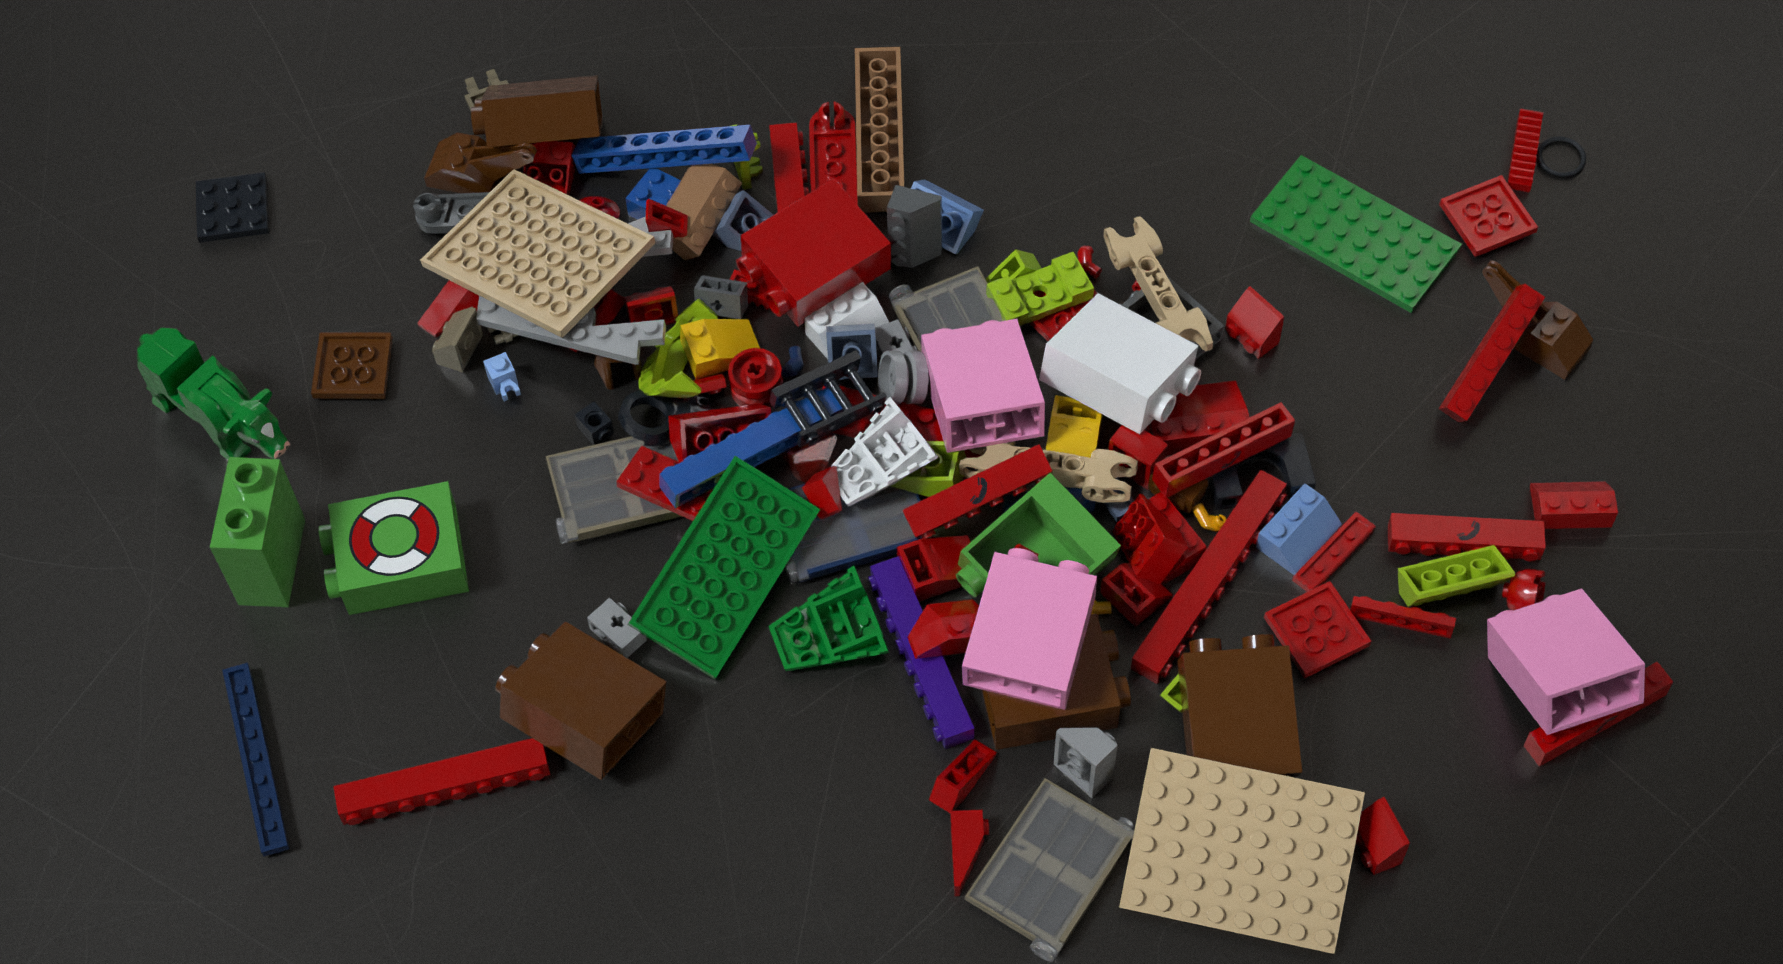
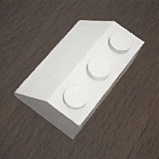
M863 282L804 318L806 335L827 359L826 326L874 323L875 327L889 323L877 297Z

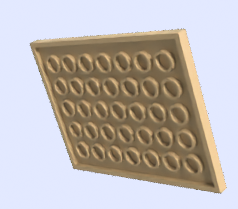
M513 169L420 261L423 267L563 338L656 242L654 236Z
M1151 748L1119 908L1335 954L1365 792Z

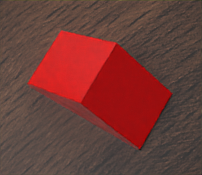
M651 199L646 200L645 221L649 232L672 230L673 238L687 236L688 215Z
M831 466L814 474L802 487L809 502L820 509L817 514L820 519H825L842 511L836 466Z

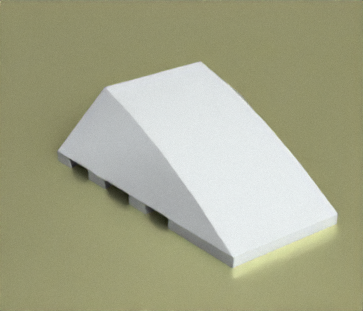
M891 397L886 400V407L881 413L878 414L876 412L870 419L872 423L865 432H859L854 438L855 444L849 450L845 449L832 465L837 467L840 496L848 506L875 495L938 458L931 446Z

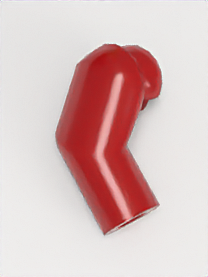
M1082 246L1077 253L1078 261L1086 273L1097 278L1101 274L1102 268L1092 262L1094 250L1091 246Z

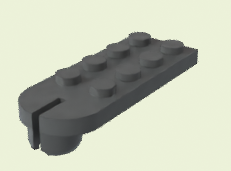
M430 192L423 193L415 199L413 205L418 226L426 233H448L490 192L440 195Z

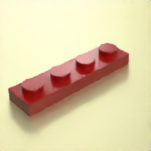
M1354 596L1350 611L1355 618L1451 638L1456 618L1449 617L1445 613H1431L1417 607L1399 606L1394 602L1375 601L1367 596Z

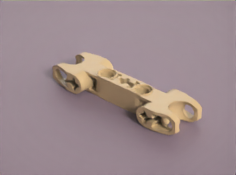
M1140 216L1134 218L1133 227L1135 235L1132 237H1122L1111 227L1104 229V239L1113 265L1117 270L1130 267L1148 302L1160 320L1156 324L1186 340L1196 342L1202 350H1212V337L1202 311L1198 307L1186 311L1170 280L1156 259V256L1163 254V248L1155 230Z
M1015 441L969 449L971 452L981 456L961 460L959 474L970 478L1030 448L1015 446ZM1105 449L1094 450L1091 458L1043 450L1053 471L1052 475L1064 487L1081 488L1082 495L1086 499L1096 502L1108 503L1130 500L1131 486L1116 478L1136 475L1138 461L1134 458ZM1127 464L1131 466V468H1125L1119 465ZM966 467H972V468H975V469H978V470H977V471H971V470L967 469ZM1113 490H1121L1124 494H1118Z

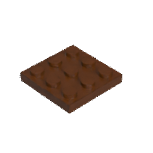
M320 332L311 390L313 399H385L393 341L391 332Z

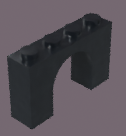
M1302 432L1292 433L1291 437L1208 477L1216 510L1235 508L1243 494L1237 470L1243 464L1250 461L1260 460L1274 465L1281 472L1284 482L1287 483L1286 490L1289 499L1292 498L1304 483L1314 490L1316 486Z

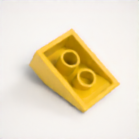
M701 319L683 324L680 328V341L695 379L728 371L729 364L735 355L746 349L760 348L749 319Z

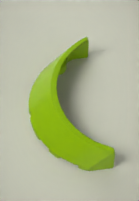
M697 299L681 312L675 319L677 321L676 324L665 333V345H655L657 349L647 358L639 378V388L644 394L648 396L690 398L701 393L702 389L683 372L688 359L680 341L681 325L701 319H718V315L701 299Z

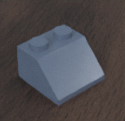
M743 190L735 194L712 236L726 247L741 251L740 235L770 218L773 214Z

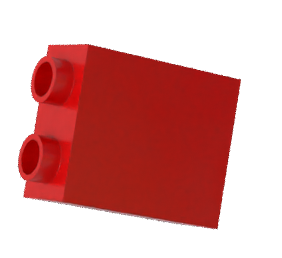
M832 179L740 235L742 256L736 259L737 267L744 279L750 284L758 280L767 290L764 292V298L771 311L778 317L786 313L799 327L805 323L804 318L860 283L863 282L866 285L890 270L891 243L838 182Z

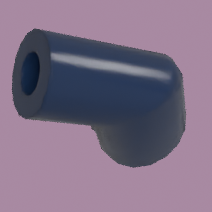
M799 346L789 348L790 360L782 366V376L784 378L795 376L804 367Z

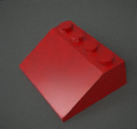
M1235 380L1196 385L1189 396L1179 392L1176 395V403L1169 417L1163 423L1154 419L1146 428L1147 432L1153 436L1161 437L1168 444L1167 455H1172L1250 417Z

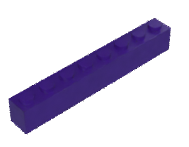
M899 556L870 566L871 576L867 577L872 591H877L879 609L887 614L886 624L890 633H895L897 640H895L898 653L900 655L904 654L906 658L904 662L906 671L909 676L913 675L916 681L914 689L918 698L923 697L926 704L923 705V709L927 719H932L935 725L933 733L937 742L942 741L946 750L973 740L974 726L943 656L915 659L907 637L923 611Z

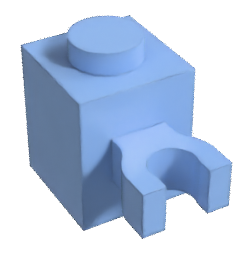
M506 352L483 361L487 377L496 395L501 393L503 401L508 400L506 393L510 390L514 391L516 396L521 395L515 370Z

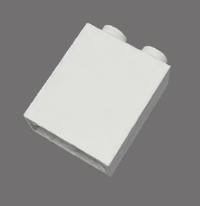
M1098 293L1046 343L1039 380L1140 434L1154 419L1163 423L1169 417L1176 403V395L1179 392L1189 396L1195 389L1201 376V370L1194 367L1198 345Z

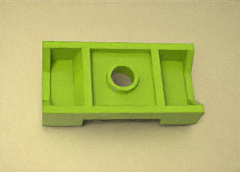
M1074 252L1052 259L1051 265L1012 280H1010L1009 276L990 282L986 286V295L988 298H993L1001 313L1002 321L1017 319L1019 326L1093 299L1094 287ZM1040 290L1045 292L1046 295L1044 297H1037L1033 293Z

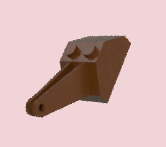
M457 132L438 143L424 177L426 187L456 193L491 192L498 185L501 177L509 174L513 169L517 170L533 162L537 148L530 143L487 147V142L479 136Z
M1490 261L1482 273L1503 308L1516 286L1521 284L1498 262ZM1557 301L1542 302L1513 348L1565 380L1589 351L1593 338L1577 313Z

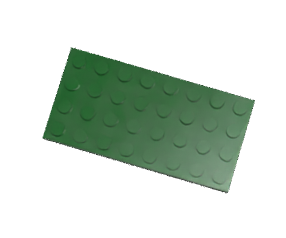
M1302 155L1250 218V222L1410 313L1414 311L1462 246L1458 241Z
M734 456L627 625L715 679L820 509L737 456Z

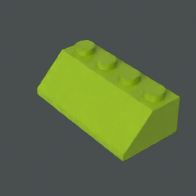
M1495 545L1398 568L1399 594L1408 607L1419 606L1423 603L1443 600L1447 597L1468 594L1472 591L1505 584V582H1508L1515 576V571Z

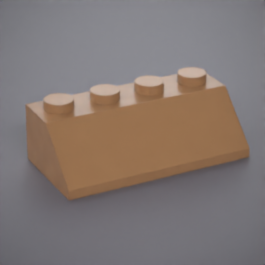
M714 164L690 165L666 205L688 215L687 236L673 238L672 248L684 260L700 256L742 184L727 169Z

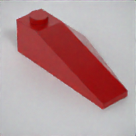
M449 280L421 317L418 326L434 337L442 335L444 324L450 321L453 313L470 307L476 308L477 311L479 295Z

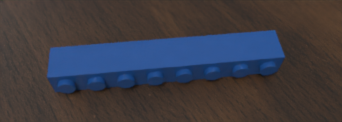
M828 387L815 391L831 416L844 411ZM807 397L801 401H794L810 427L823 421ZM787 408L779 412L775 411L766 419L750 424L743 431L732 433L725 440L709 445L704 451L686 457L681 463L666 467L659 473V487L674 508H677L714 489L734 456L756 467L796 446L801 429Z

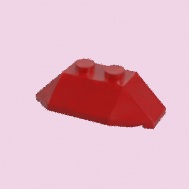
M973 599L927 604L907 637L915 659L966 653L979 604Z

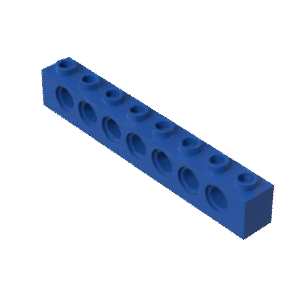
M751 125L590 137L579 139L572 153V158L579 174L750 161L757 142Z

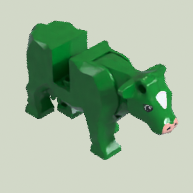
M160 328L153 334L145 333L140 336V345L137 347V365L147 384L146 389L153 396L152 403L165 413L170 412L177 406L191 419L200 423L214 443L220 448V454L227 460L229 457L244 458L251 451V448L243 441L256 446L272 459H276L286 452L290 443L280 430L277 417L266 406L271 399L272 391L265 388L251 399L247 389L233 372L225 368L213 355L204 363L196 343L187 339L178 329Z

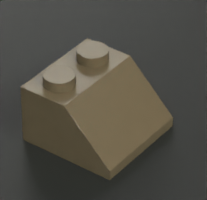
M470 307L453 313L450 321L444 324L443 333L440 339L434 342L432 348L436 364L463 373L483 336L481 325H478L476 320V308Z

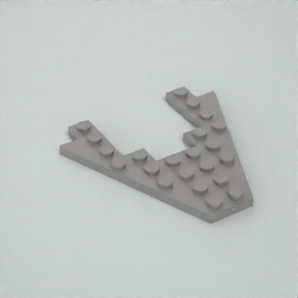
M646 217L628 223L654 236L656 243L643 257L672 254V230L649 232L645 221ZM479 296L476 320L478 325L635 365L639 364L640 347L665 345L666 324L664 320L595 326L596 312L592 308L561 338Z

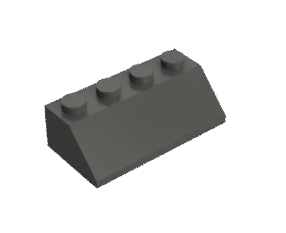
M895 185L887 206L891 263L899 267L913 268L940 256L942 253V196Z

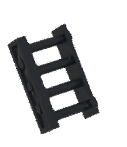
M853 351L771 390L769 402L773 408L786 407L801 429L797 441L799 448L805 445H813L821 437L870 414L880 413L883 410L887 395L885 392L875 397L872 395L857 372L861 361L857 351ZM845 376L851 379L865 400L854 407L836 382ZM823 386L828 387L844 411L831 416L815 391ZM802 396L807 397L823 421L810 427L794 400Z

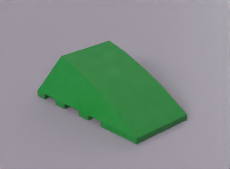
M854 565L841 578H835L828 583L829 586L817 595L814 593L807 598L808 601L799 608H793L769 625L785 671L889 653L877 617Z

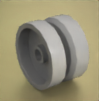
M885 351L881 356L878 369L880 394L885 392L887 395L886 400L891 397L897 405L903 401L906 404H922L926 398L929 381L928 366L924 354L921 351H906L904 354L900 351Z

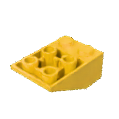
M1055 395L1046 450L1091 458L1092 452L1097 449L1103 414L1071 397Z

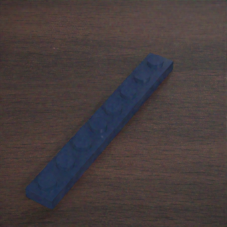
M244 663L223 669L222 671L260 850L263 857L288 850L289 844L249 664Z

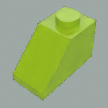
M1015 249L985 280L987 283L1006 276H1009L1010 280L1039 270L1041 266L1034 254Z

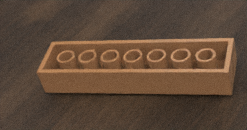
M900 47L855 48L858 206L864 213L887 212V206L895 185L904 187Z

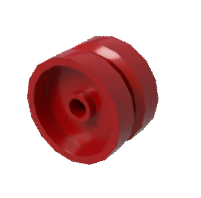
M750 348L735 355L729 364L730 390L734 401L739 406L759 403L771 407L772 405L769 402L771 390L783 384L782 367L779 359L766 349Z

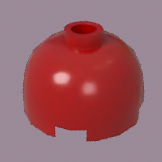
M1524 569L1518 571L1511 578L1510 583L1505 582L1502 597L1507 598L1509 610L1514 611L1543 601L1546 582H1541V578L1545 577V571Z

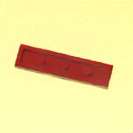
M1355 512L1293 576L1292 581L1306 592L1323 585L1375 531L1376 526L1358 512Z

